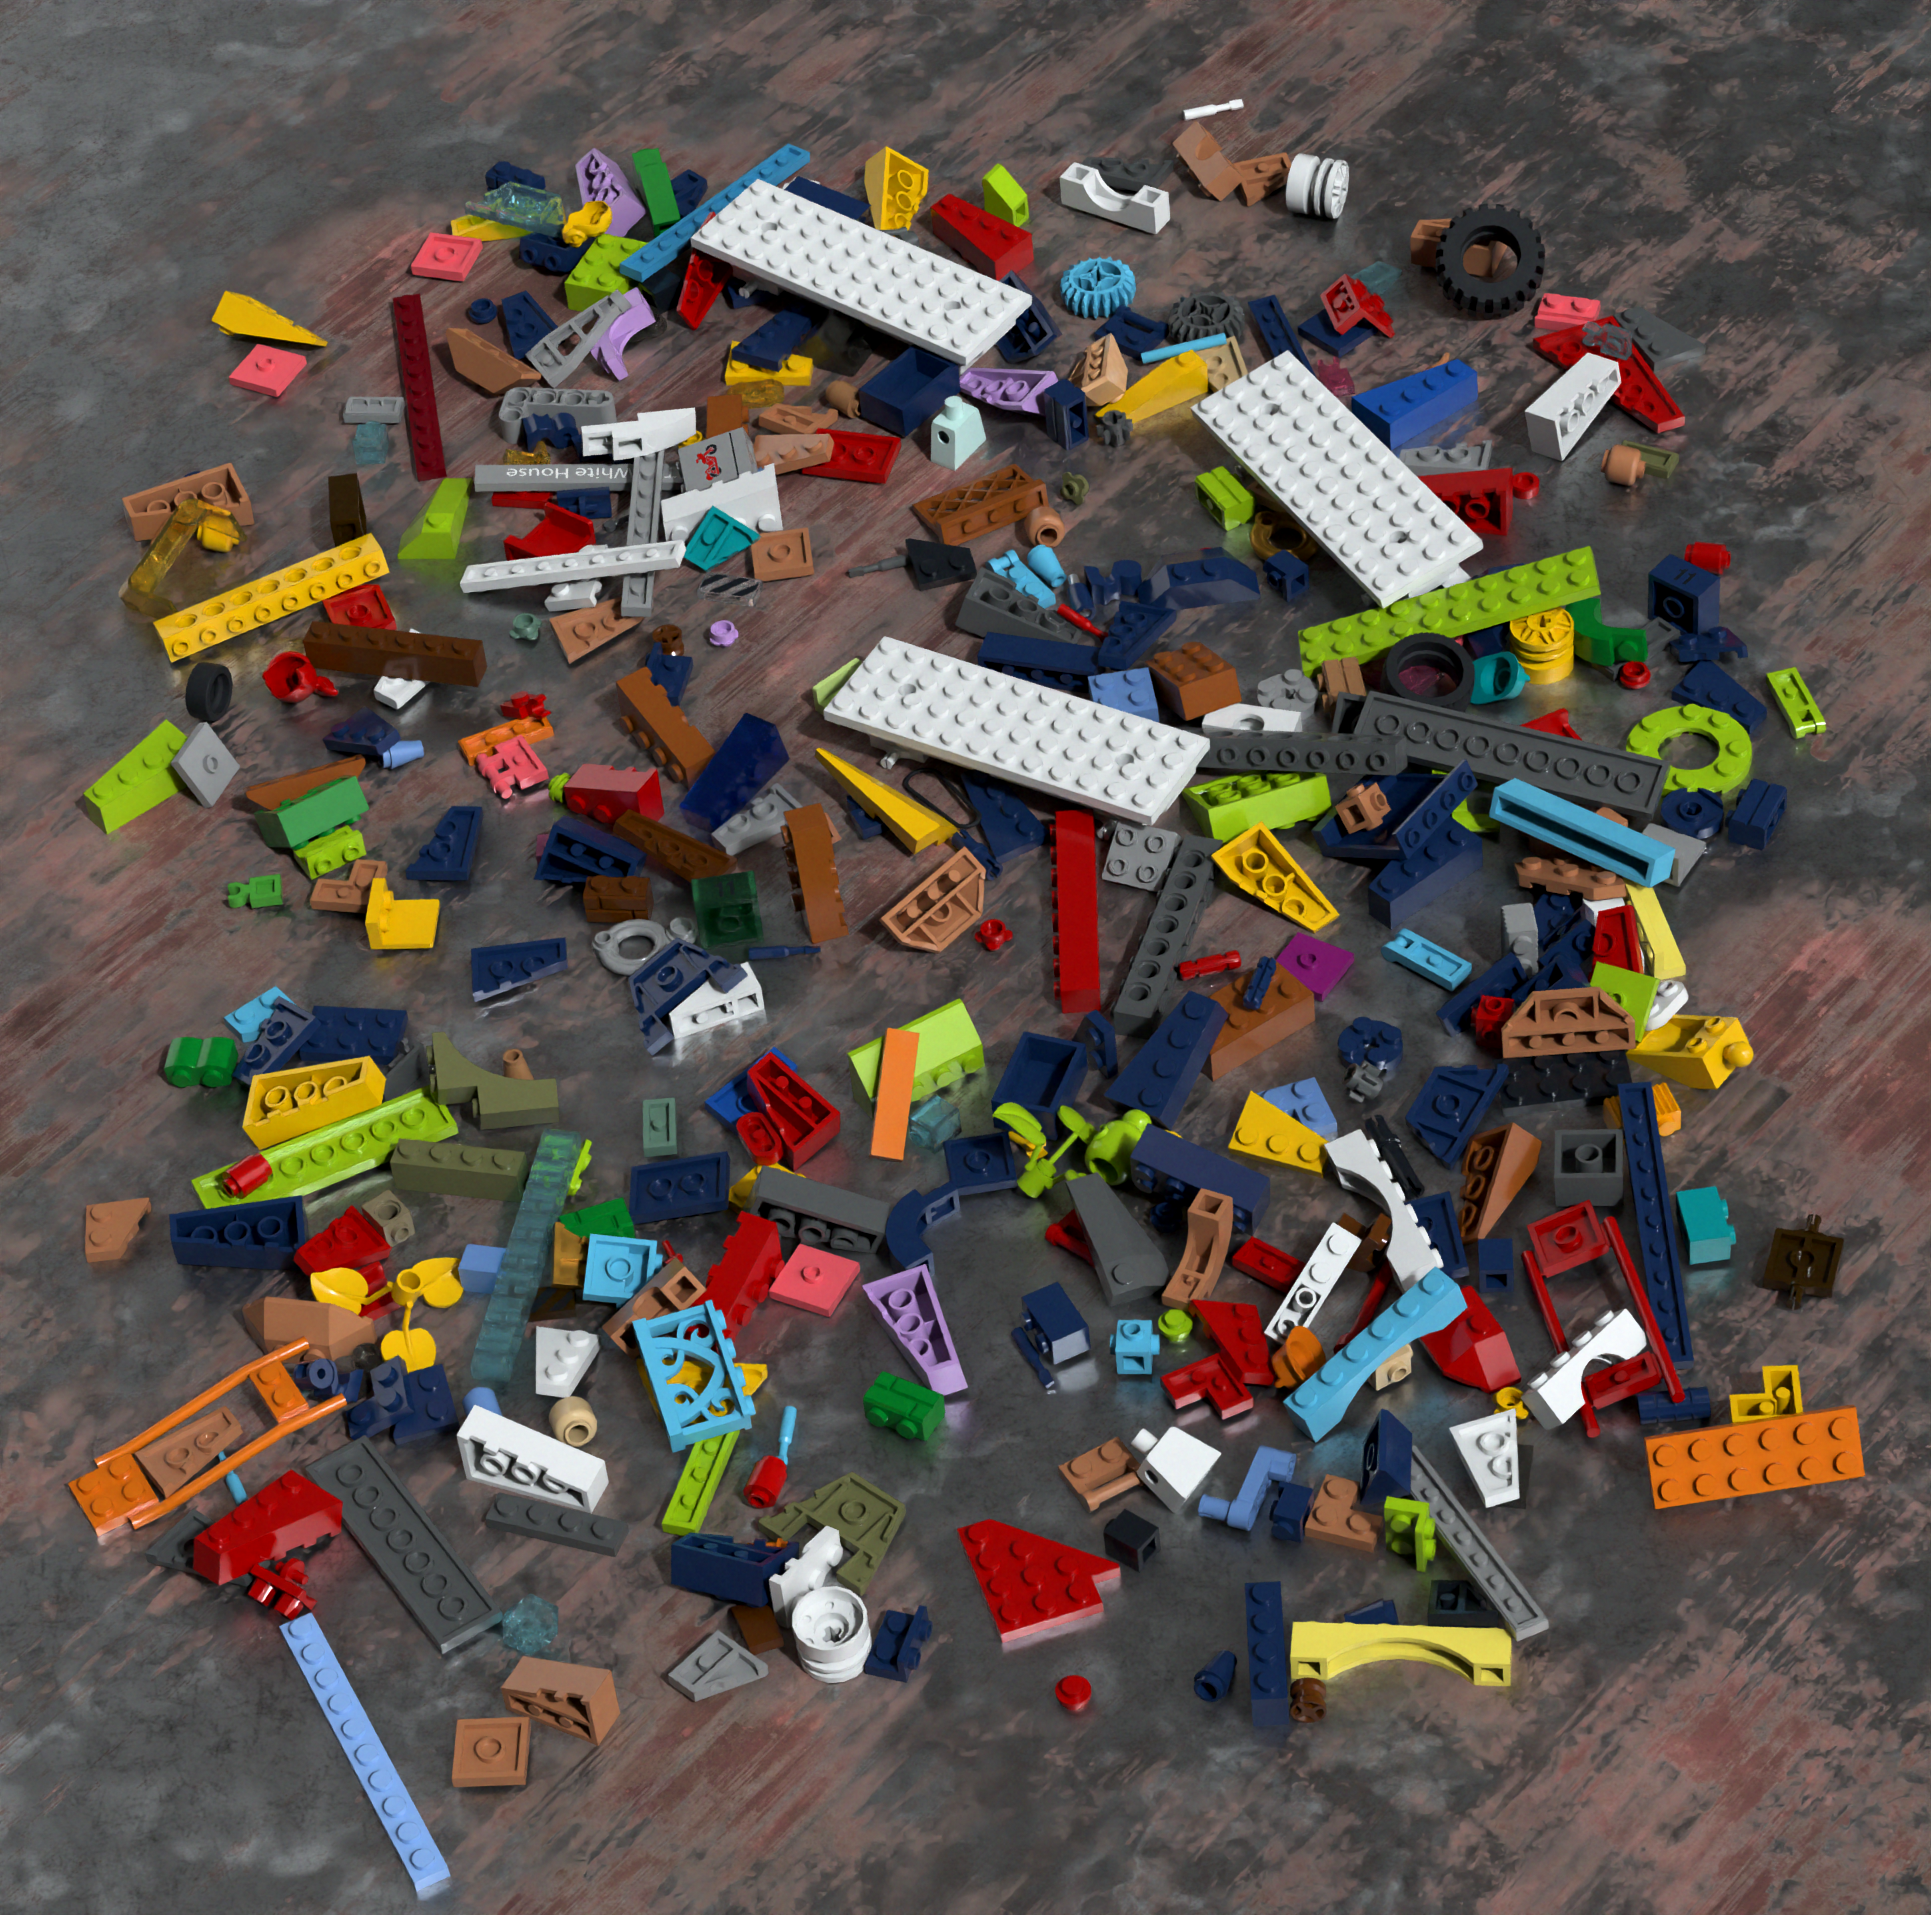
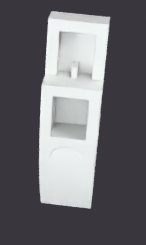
M695 407L637 413V421L581 426L583 456L612 453L613 460L615 461L644 456L672 447L696 434Z
M1333 1222L1263 1334L1283 1346L1290 1331L1295 1326L1308 1328L1362 1240Z

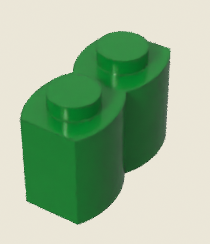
M194 1037L173 1039L164 1067L169 1084L178 1087L195 1086L198 1084L209 1087H221L231 1084L232 1074L235 1071L238 1059L235 1042L233 1039L225 1037H210L204 1040Z

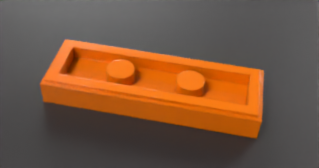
M527 716L524 719H515L458 740V746L469 766L478 764L476 762L478 755L482 753L488 757L495 755L494 746L522 735L530 745L554 736V732L546 717L538 720L532 716Z

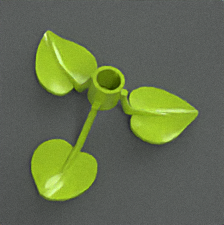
M1012 1102L1004 1103L995 1110L992 1117L1005 1121L1028 1141L1036 1145L1029 1162L1024 1166L1026 1171L1017 1179L1019 1187L1027 1195L1037 1198L1045 1188L1051 1190L1055 1184L1065 1179L1070 1181L1086 1176L1083 1172L1077 1174L1074 1170H1068L1054 1177L1056 1169L1053 1164L1078 1136L1089 1145L1093 1137L1099 1132L1093 1125L1086 1122L1074 1109L1066 1105L1060 1106L1057 1114L1060 1120L1073 1133L1049 1160L1041 1158L1037 1161L1036 1159L1042 1145L1046 1142V1136L1041 1132L1042 1127L1040 1123L1019 1104Z

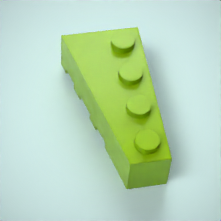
M167 719L83 793L90 820L108 835L188 787L171 765V762L188 737Z

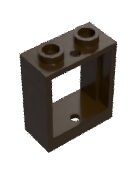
M357 473L328 477L330 525L335 547L367 534L366 513Z

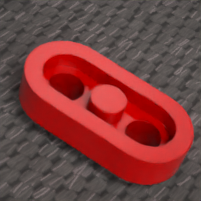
M751 1112L739 1118L736 1124L738 1137L753 1162L762 1166L777 1163L784 1153L782 1141L767 1116L759 1112Z

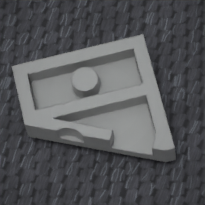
M717 1630L670 1672L668 1678L672 1686L696 1702L766 1677L769 1671L766 1663Z

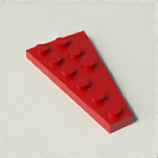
M1613 316L1533 338V348L1566 371L1573 367L1587 353L1618 362L1621 384L1609 398L1611 402L1656 433L1685 425V416Z

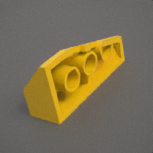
M887 146L865 163L864 185L869 204L871 205L870 210L875 229L891 230L906 227L908 231L911 226L910 221L913 215L918 212L920 208L918 205L927 193L929 170Z
M226 290L211 320L220 325L218 330L230 336L238 333L326 347L328 341L299 325L292 326L294 321L276 314L277 311L250 296Z
M1192 349L1155 366L1128 387L1120 400L1112 404L1108 403L1095 414V419L1100 423L1099 417H1103L1108 411L1117 410L1122 413L1125 412L1126 419H1132V424L1208 392L1207 364Z

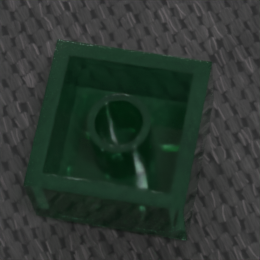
M754 870L691 880L701 948L711 950L764 942Z

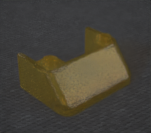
M195 498L186 499L181 502L167 517L120 586L118 594L124 605L158 620L179 612L172 601L153 594L199 525L246 542L248 537L232 512Z

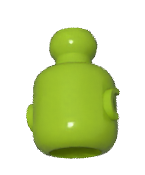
M1132 1109L1123 1115L1122 1121L1114 1120L1100 1125L1099 1132L1093 1137L1085 1153V1164L1091 1174L1098 1172L1109 1185H1121L1128 1180H1132L1130 1156L1147 1124L1152 1125L1150 1117L1145 1112Z

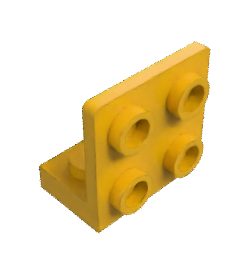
M373 878L365 920L371 949L432 948L434 946L440 910L439 900H394L393 891H388L386 878Z

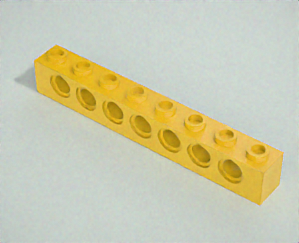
M369 533L157 620L153 624L160 643L172 663L390 572L382 548L372 533Z

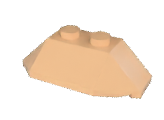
M1109 333L1086 347L1083 352L1085 356L1077 363L1068 378L1075 387L1085 392L1086 406H1102L1107 402L1110 404L1115 403L1124 396L1126 391L1128 369L1112 333Z

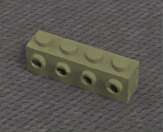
M399 1138L390 1161L396 1189L522 1203L528 1187L526 1182L530 1175L525 1152Z

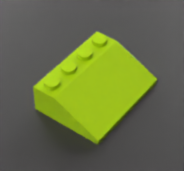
M1249 769L1182 790V795L1206 838L1223 840V847L1261 821L1269 830L1273 828L1280 830L1293 827L1297 821L1304 819L1307 821L1319 820L1333 808L1326 775L1322 772Z

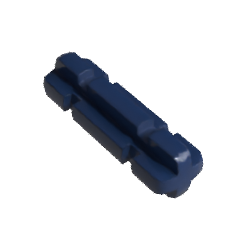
M1262 956L1259 959L1258 968L1255 969L1247 987L1248 989L1243 996V1006L1246 1009L1251 1008L1255 1011L1260 1008L1263 1001L1262 998H1264L1272 980L1271 977L1277 968L1275 965L1276 960L1273 957Z

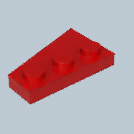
M1625 905L1598 911L1592 949L1594 951L1592 970L1588 975L1589 983L1591 982L1597 961L1644 974L1633 906Z
M1191 1299L1188 1307L1189 1312L1193 1317L1200 1318L1204 1324L1203 1332L1208 1339L1214 1338L1221 1348L1219 1355L1238 1382L1272 1385L1276 1375L1265 1335L1263 1334L1264 1331L1257 1306L1245 1303Z

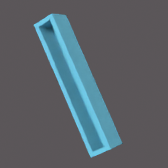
M1517 778L1494 788L1489 817L1648 888L1670 877L1675 848Z

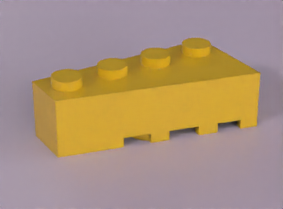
M370 1056L254 1075L242 1128L257 1148L262 1150L380 1106L382 1104L386 1078Z

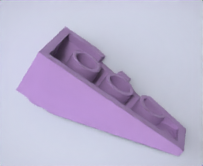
M970 367L959 378L960 389L963 393L1003 410L1046 417L1044 389L1058 382L1054 371Z

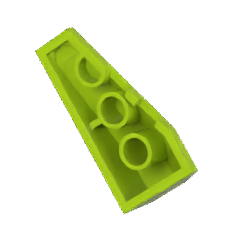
M444 478L402 534L397 553L398 559L456 558L473 485L472 478Z

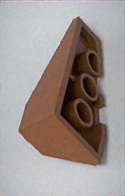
M1514 1122L1470 1136L1461 1166V1174L1466 1176V1183L1460 1188L1459 1197L1464 1199V1207L1458 1213V1226L1463 1247L1477 1243L1478 1239L1486 1237L1538 1164L1542 1141Z

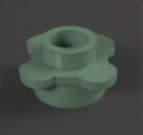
M530 613L519 614L512 621L513 629L509 632V635L512 639L534 640L538 637L537 631L542 626V621Z

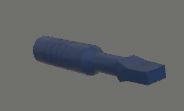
M780 945L749 948V960L786 958L788 955L797 954L807 955L809 953L821 952V946L787 947Z
M1015 1328L1011 1332L1012 1338L1027 1362L1036 1369L1040 1381L1048 1389L1055 1383L1052 1375L1039 1360V1353L1023 1328Z

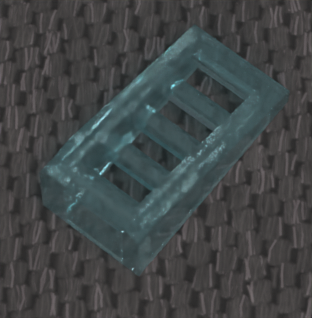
M1377 261L1350 278L1353 280L1359 279L1366 286L1370 294L1376 293L1381 296L1402 275V270Z

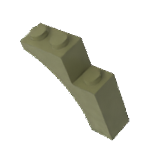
M445 1032L432 1033V1045L426 1046L428 1065H434L435 1074H429L431 1093L438 1094L439 1105L472 1102L473 1118H480L481 1130L559 1122L556 1078L524 1080L491 1073L466 1059L450 1042Z

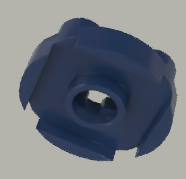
M1687 788L1672 791L1662 801L1660 812L1661 826L1699 840L1710 837L1718 832L1724 824L1722 800L1715 793L1704 788H1698V792H1687ZM1687 813H1691V814L1698 813V814H1697V815H1688Z
M1358 1017L1353 1021V1025L1343 1030L1338 1038V1055L1346 1069L1353 1063L1360 1066L1362 1061L1365 1060L1379 1070L1386 1069L1387 1073L1395 1069L1403 1058L1401 1030L1382 1021L1371 1020L1368 1017ZM1366 1046H1375V1047H1377V1048H1371L1369 1051L1365 1050V1047H1366Z

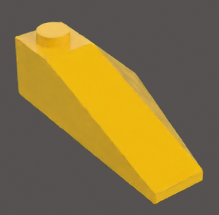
M1262 821L1211 855V859L1232 883L1313 934L1339 917L1336 909Z

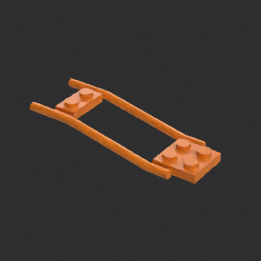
M305 1336L240 1367L127 1443L93 1459L97 1469L69 1482L70 1492L97 1537L129 1521L133 1529L136 1530L165 1516L284 1436L347 1406L345 1397L340 1393L309 1408L307 1401L281 1362L310 1348ZM249 1378L278 1425L182 1487L167 1499L159 1502L158 1497L132 1455Z

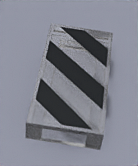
M706 572L697 590L698 599L754 607L763 590V581Z

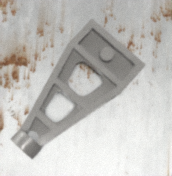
M616 289L610 296L607 295L546 335L525 355L545 380L555 388L577 368L618 315L625 313L632 305ZM600 316L601 318L591 331L585 334L582 326ZM578 334L580 336L578 345L569 355L563 356L558 350L559 344L569 336Z

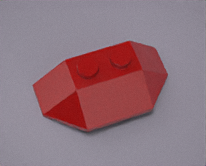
M1459 1285L1468 1308L1443 1330L1428 1333L1419 1337L1418 1340L1442 1374L1466 1385L1479 1387L1481 1391L1490 1395L1499 1392L1503 1388L1520 1383L1521 1375L1504 1330L1471 1285Z

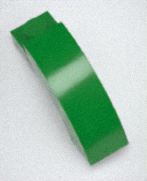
M1587 598L1566 605L1565 610L1570 613L1574 621L1573 644L1576 655L1591 663L1611 667L1615 660L1646 661L1648 657L1646 630L1603 625L1599 598Z

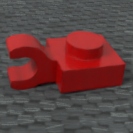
M526 691L517 692L511 695L510 700L500 705L503 716L516 719L532 716L541 720L551 714L550 710L543 708V701L547 700L543 694L533 695L528 694Z

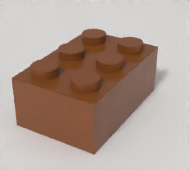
M1188 642L1182 645L1181 649L1173 652H1160L1153 659L1145 661V666L1149 669L1155 697L1185 721L1242 701L1235 667L1201 642Z

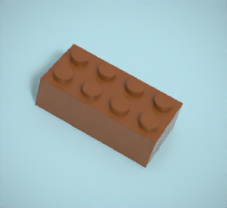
M1276 961L1275 965L1277 968L1271 977L1272 980L1264 998H1262V1004L1255 1011L1251 1008L1246 1009L1243 1006V996L1248 989L1247 987L1255 969L1208 996V998L1218 1001L1229 1014L1201 1069V1072L1212 1082L1315 1021L1314 993L1279 962Z

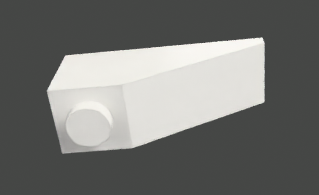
M748 962L740 964L748 976L727 994L711 977L669 1013L672 1035L675 1037L674 1040L764 1009L761 986Z

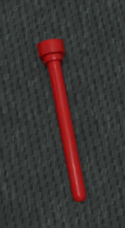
M1387 1257L1350 1332L1338 1338L1333 1349L1335 1355L1368 1326L1392 1277Z

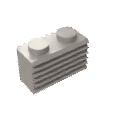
M1531 903L1504 905L1501 907L1502 958L1512 952L1519 959L1527 976H1534L1538 973V928L1533 905Z

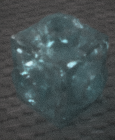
M529 1593L515 1606L510 1607L505 1612L502 1619V1625L504 1626L503 1643L530 1656L534 1655L558 1635V1606Z

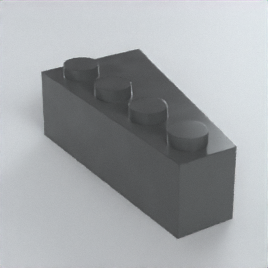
M765 1165L762 1166L743 1206L744 1212L776 1222L779 1241L781 1236L799 1238L801 1239V1244L812 1246L815 1243L829 1242L831 1247L835 1249L876 1254L886 1234L890 1203Z

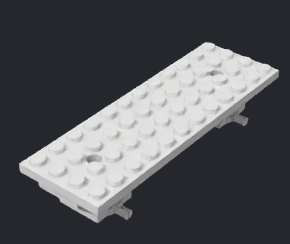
M760 179L752 183L691 237V247L730 263L733 267V276L746 282L739 289L741 296L745 295V298H748L756 289L767 290L778 296L785 290L911 346L913 344L918 345L958 364L960 376L1016 324V319L1032 305V295Z
M1288 350L1190 407L1193 417L1240 463L1238 466H1235L1237 474L1243 477L1245 474L1250 473L1367 592L1361 595L1366 606L1376 601L1383 609L1397 601L1428 593L1448 581V574L1459 568L1458 563L1483 549L1482 540Z
M886 636L881 639L823 710L824 720L867 733L870 737L871 746L886 751L887 754L880 761L885 769H891L900 758L913 759L924 763L929 756L970 770L976 769L988 773L992 777L1084 806L1086 809H1093L1094 819L1104 823L1097 831V835L1102 840L1103 838L1104 840L1110 838L1116 829L1119 819L1152 826L1158 817L1170 808L1195 774L1198 763L1210 749L1209 738Z

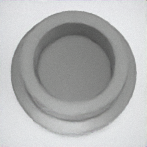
M675 918L666 928V937L670 942L678 937L692 944L697 939L698 932L695 924L688 918Z

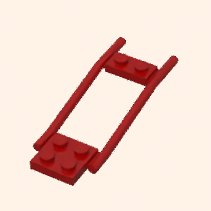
M1586 1200L1526 1225L1536 1251H1524L1520 1257L1557 1355L1564 1351L1569 1352L1570 1348L1542 1276L1545 1275L1546 1278H1549L1609 1253V1248L1611 1247L1654 1352L1650 1354L1647 1351L1584 1377V1382L1581 1379V1390L1585 1404L1578 1409L1587 1436L1594 1438L1600 1434V1428L1592 1407H1596L1598 1410L1661 1384V1379L1663 1378L1672 1401L1675 1403L1682 1402L1685 1399V1393L1616 1219L1613 1216H1609L1603 1220V1223L1599 1224L1590 1200Z

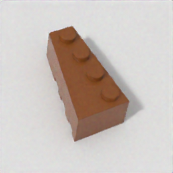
M647 666L616 681L621 712L619 722L626 734H631L643 750L647 749L653 755L656 763L659 766H664L670 772L675 782H680L688 790H691L719 775L716 751L694 725L689 727L688 720L682 709L678 705L675 707L671 706L666 697L667 691L661 684L655 686L652 683V673Z

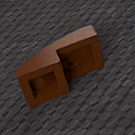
M746 1603L731 1607V1613L740 1636L744 1639L750 1653L757 1655L785 1646L783 1635L768 1603L763 1607H750Z

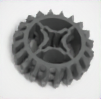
M1201 290L1200 294L1190 293L1188 298L1181 297L1180 302L1173 304V309L1170 310L1168 316L1170 335L1173 341L1179 344L1225 333L1226 338L1235 336L1236 340L1240 341V335L1243 334L1245 328V314L1240 306V302L1234 301L1233 296H1225L1224 292L1215 294L1213 290L1210 293H1204Z

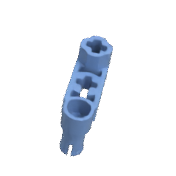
M1260 1445L1237 1499L1227 1501L1203 1494L1198 1507V1516L1224 1521L1230 1527L1250 1531L1272 1481H1291L1296 1464V1454Z

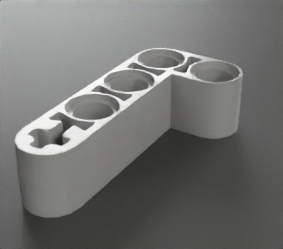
M516 387L507 391L499 411L502 437L505 442L510 444H518L524 441L522 418L529 417L533 413L538 416L548 414L550 418L559 413H569L575 419L576 428L617 422L614 397L612 393L604 390Z

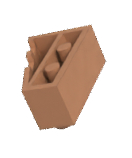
M1452 219L1419 220L1410 236L1411 264L1435 268L1437 243L1440 242V235L1444 228L1450 227V220ZM1492 240L1474 244L1464 254V269L1468 274L1493 277L1507 245Z
M523 1656L501 1687L506 1710L529 1717V1719L599 1746L620 1715L612 1672L608 1669Z

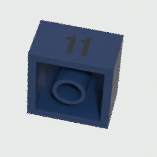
M1669 554L1648 573L1649 620L1653 621L1660 617L1678 629L1680 635L1706 633L1708 629L1715 627L1719 623L1720 577L1672 554Z

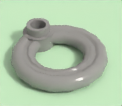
M632 919L618 923L608 931L597 933L593 940V950L595 956L601 960L607 969L619 975L631 976L671 942L666 937V928L655 921ZM631 936H645L652 940L654 948L647 956L642 958L626 959L618 954V944Z

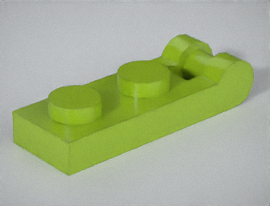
M1796 667L1766 674V684L1789 724L1791 734L1795 740L1804 738L1805 734L1814 732L1817 735L1826 732L1825 720ZM1809 718L1808 721L1802 722V720H1801V719Z

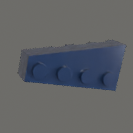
M1449 816L1408 860L1392 859L1368 886L1369 915L1390 930L1395 928L1483 866L1482 838Z
M302 1195L169 1214L171 1244L178 1264L303 1271L293 1261L296 1251L309 1241L308 1218Z

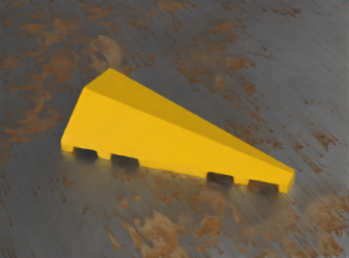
M823 748L815 750L814 757L872 819L879 817L914 855L932 843L938 846L951 838L956 832H960V828L955 827L942 816Z

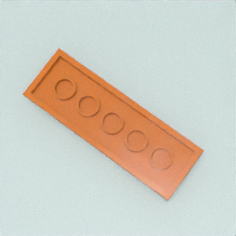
M1853 1404L1643 1437L1652 1506L1654 1509L1865 1476L1857 1410Z

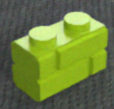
M1222 465L1211 470V473L1206 472L1196 476L1194 480L1196 499L1225 530L1229 531L1238 527L1240 523L1243 525L1255 519L1256 495L1251 489L1246 490L1242 486L1241 479L1236 473L1231 474Z

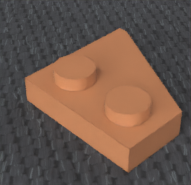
M1287 152L1233 163L1245 178L1239 184L1247 207L1252 206L1287 183L1291 168Z
M776 403L759 415V426L782 435L815 434L818 428L826 429L838 420V410L829 409L826 414L812 413V407Z
M149 1197L86 1205L85 1255L88 1263L121 1259L128 1248V1242L135 1237L140 1229L138 1222L143 1214H149L152 1210Z

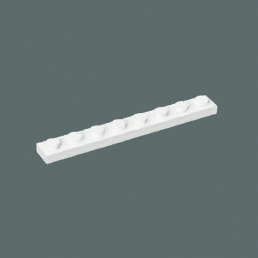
M683 540L469 565L462 577L460 586L463 593H481L486 590L511 589L528 585L537 586L553 582L563 583L578 579L589 580L603 576L615 577L621 574L645 573L662 569L671 570L680 567L686 547Z

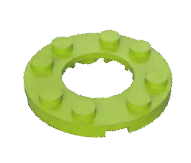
M1696 704L1671 707L1644 717L1632 729L1626 742V751L1661 760L1663 759L1659 756V745L1664 743L1666 738L1679 737L1683 732H1689V735L1701 733L1717 744V748L1720 751L1719 755L1708 766L1693 770L1678 769L1671 766L1661 794L1662 797H1666L1672 791L1680 788H1687V792H1698V788H1704L1713 793L1720 791L1721 794H1724L1742 782L1751 766L1752 744L1746 730L1729 714L1700 707Z

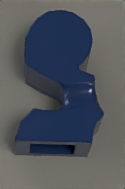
M533 413L529 417L522 418L524 441L529 456L541 450L540 441L542 438L547 437L557 449H564L572 445V436L579 435L575 419L569 413H559L553 418H550L548 414L538 416Z
M1133 560L1114 562L1109 577L1105 578L1099 573L1098 568L1084 566L1085 584L1095 605H1107L1111 600H1120L1121 594L1135 595L1138 593L1137 589L1142 583L1141 565Z
M325 1358L299 1362L294 1368L293 1379L299 1389L304 1391L314 1390V1396L324 1401L342 1393L347 1403H356L364 1370L355 1369L337 1372L336 1363L332 1360Z

